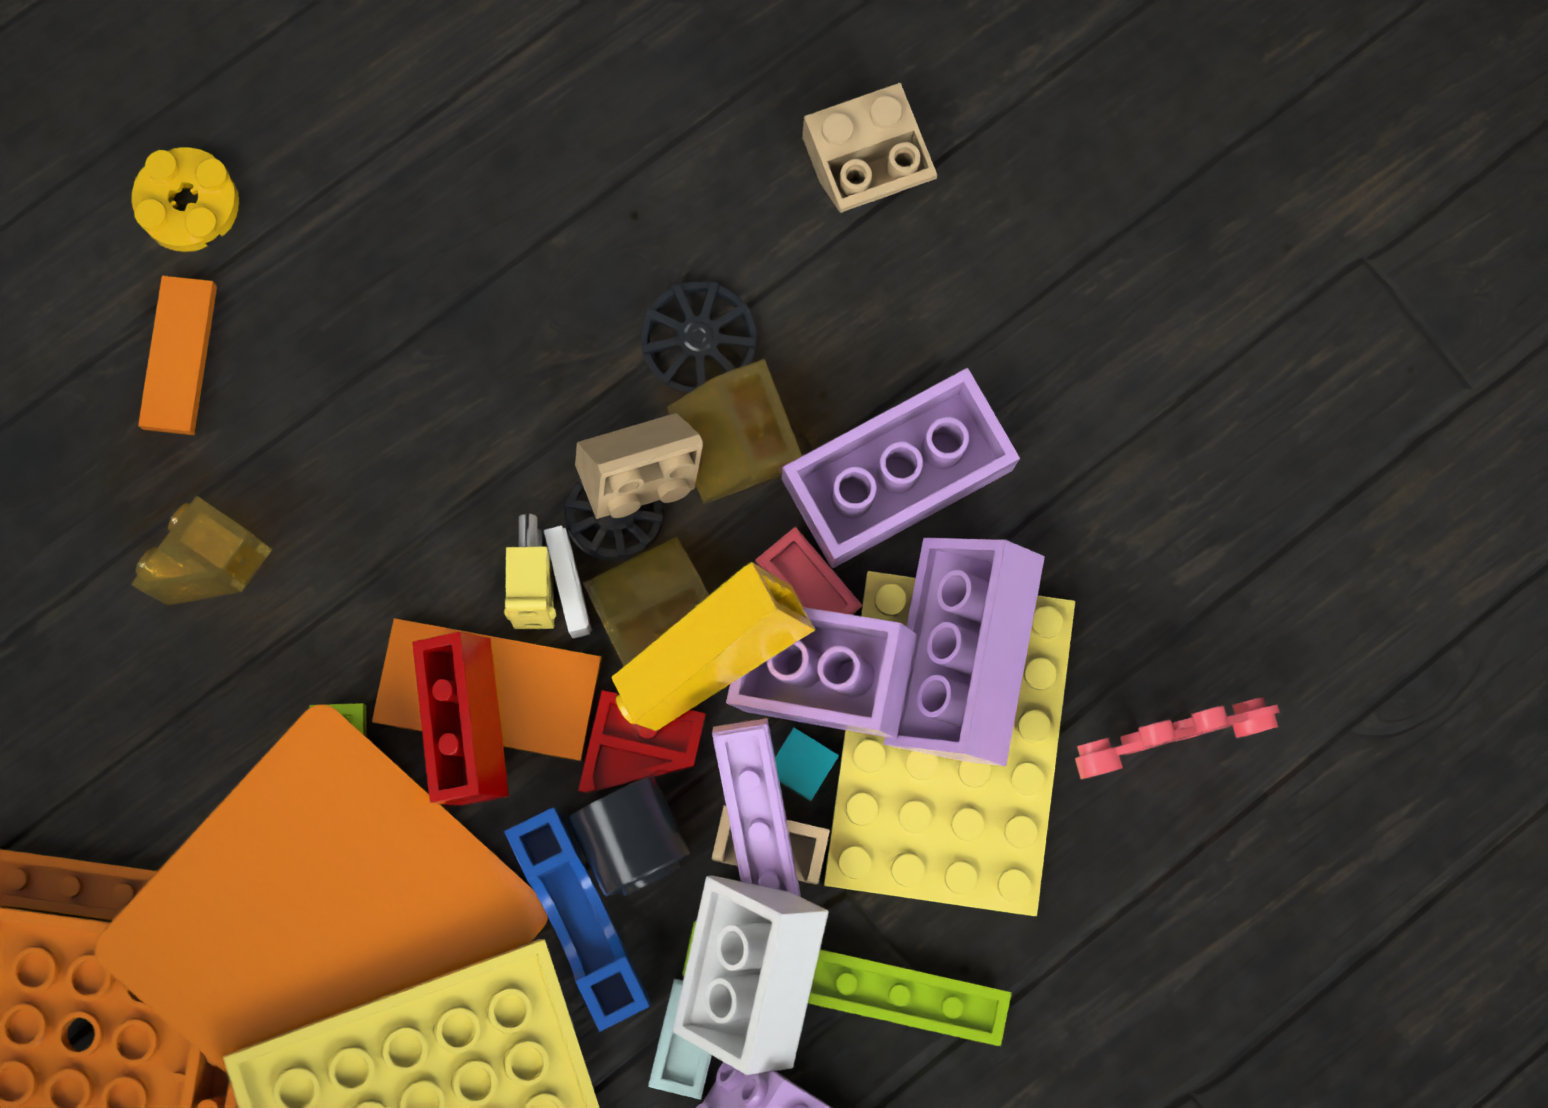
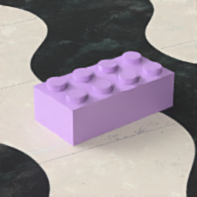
M966 368L783 466L782 481L831 569L1010 473L1015 468L1020 457L971 372Z

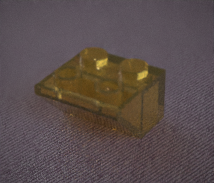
M765 359L716 376L667 407L669 415L677 413L700 434L703 447L695 484L703 504L782 476L783 466L802 457Z
M196 496L191 504H183L174 513L168 525L170 532L158 548L152 547L140 559L135 570L138 576L131 585L166 605L242 592L272 549L238 523Z
M677 537L583 583L623 666H626L709 597L698 572Z

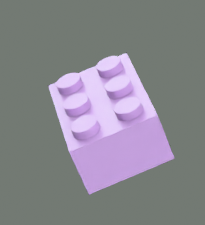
M803 607L815 631L737 679L729 687L726 703L748 713L897 739L917 634L899 622Z

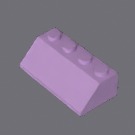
M923 538L906 626L917 634L897 739L885 737L884 745L960 761L1006 766L1045 556L1007 540Z

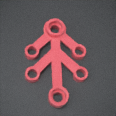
M1264 697L1232 705L1235 714L1232 716H1227L1224 706H1219L1191 714L1192 718L1171 723V720H1166L1138 728L1139 732L1121 736L1122 746L1111 748L1109 738L1077 746L1080 757L1075 758L1080 779L1122 769L1119 755L1136 753L1233 726L1236 738L1277 728L1278 723L1275 714L1280 713L1278 704L1267 707Z

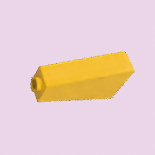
M751 562L611 677L619 692V695L616 696L617 706L625 719L631 724H637L657 731L815 631V628L792 585Z

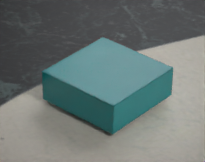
M793 728L775 757L779 782L811 802L839 755L796 728Z

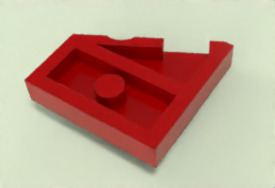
M602 690L578 791L591 793L639 781L652 775L655 777L694 767L706 713L689 710L659 730L654 731L628 722L616 703V696L619 694Z

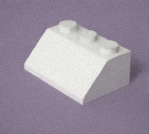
M706 876L672 1032L746 1075L793 1068L828 910L791 892L717 876Z

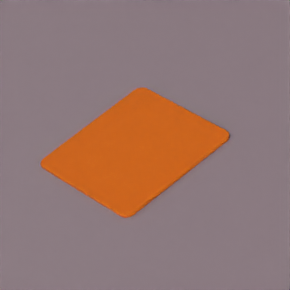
M315 705L307 709L99 934L95 941L94 954L97 962L227 1073L222 1058L223 1055L531 943L545 926L548 915L535 891L440 804L430 803L429 794L346 718L331 706Z

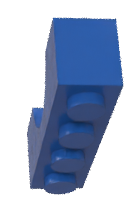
M552 807L504 831L527 881L535 891L556 931L570 963L576 984L599 1032L650 1007L652 1002L560 811Z

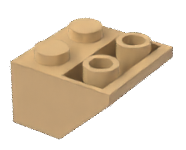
M901 83L804 116L803 141L820 184L840 213L937 179L936 170Z
M677 413L577 442L575 466L596 519L609 515L613 518H621L636 512L641 505L658 500L669 503L685 497L690 490L695 488L703 442L700 434Z

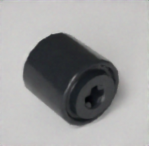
M653 775L617 790L567 818L606 897L621 892L622 896L625 897L681 868L679 862L691 855V850Z

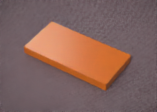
M394 618L372 718L373 723L422 732L412 642L455 633L460 630ZM461 631L491 639L503 747L582 762L602 657Z

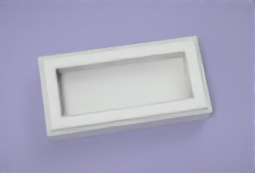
M562 526L546 529L544 533L568 631L573 639L589 635L592 628L569 535L566 528Z

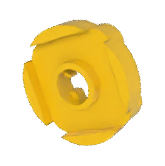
M174 148L169 151L158 150L147 158L145 166L140 170L133 185L132 207L137 222L158 244L175 251L192 252L207 247V242L214 240L219 234L223 236L230 230L238 213L239 195L228 170L213 155L195 148ZM191 188L193 195L198 194L196 204L188 203L185 211L175 209L178 207V204L173 199L183 189Z

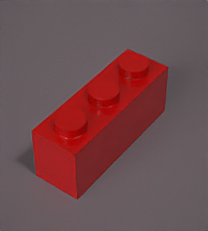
M459 631L413 641L412 646L430 803L462 806L509 797L491 639Z

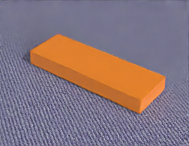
M162 276L138 423V426L143 430L187 435L195 434L217 285L213 281Z

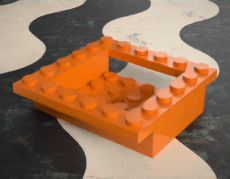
M0 849V1108H238L228 1074L97 962L94 954L95 941L110 922L17 909L18 907L112 921L157 871ZM77 1018L88 1020L93 1025L95 1031L93 1043L84 1051L74 1048L68 1040L69 1026Z

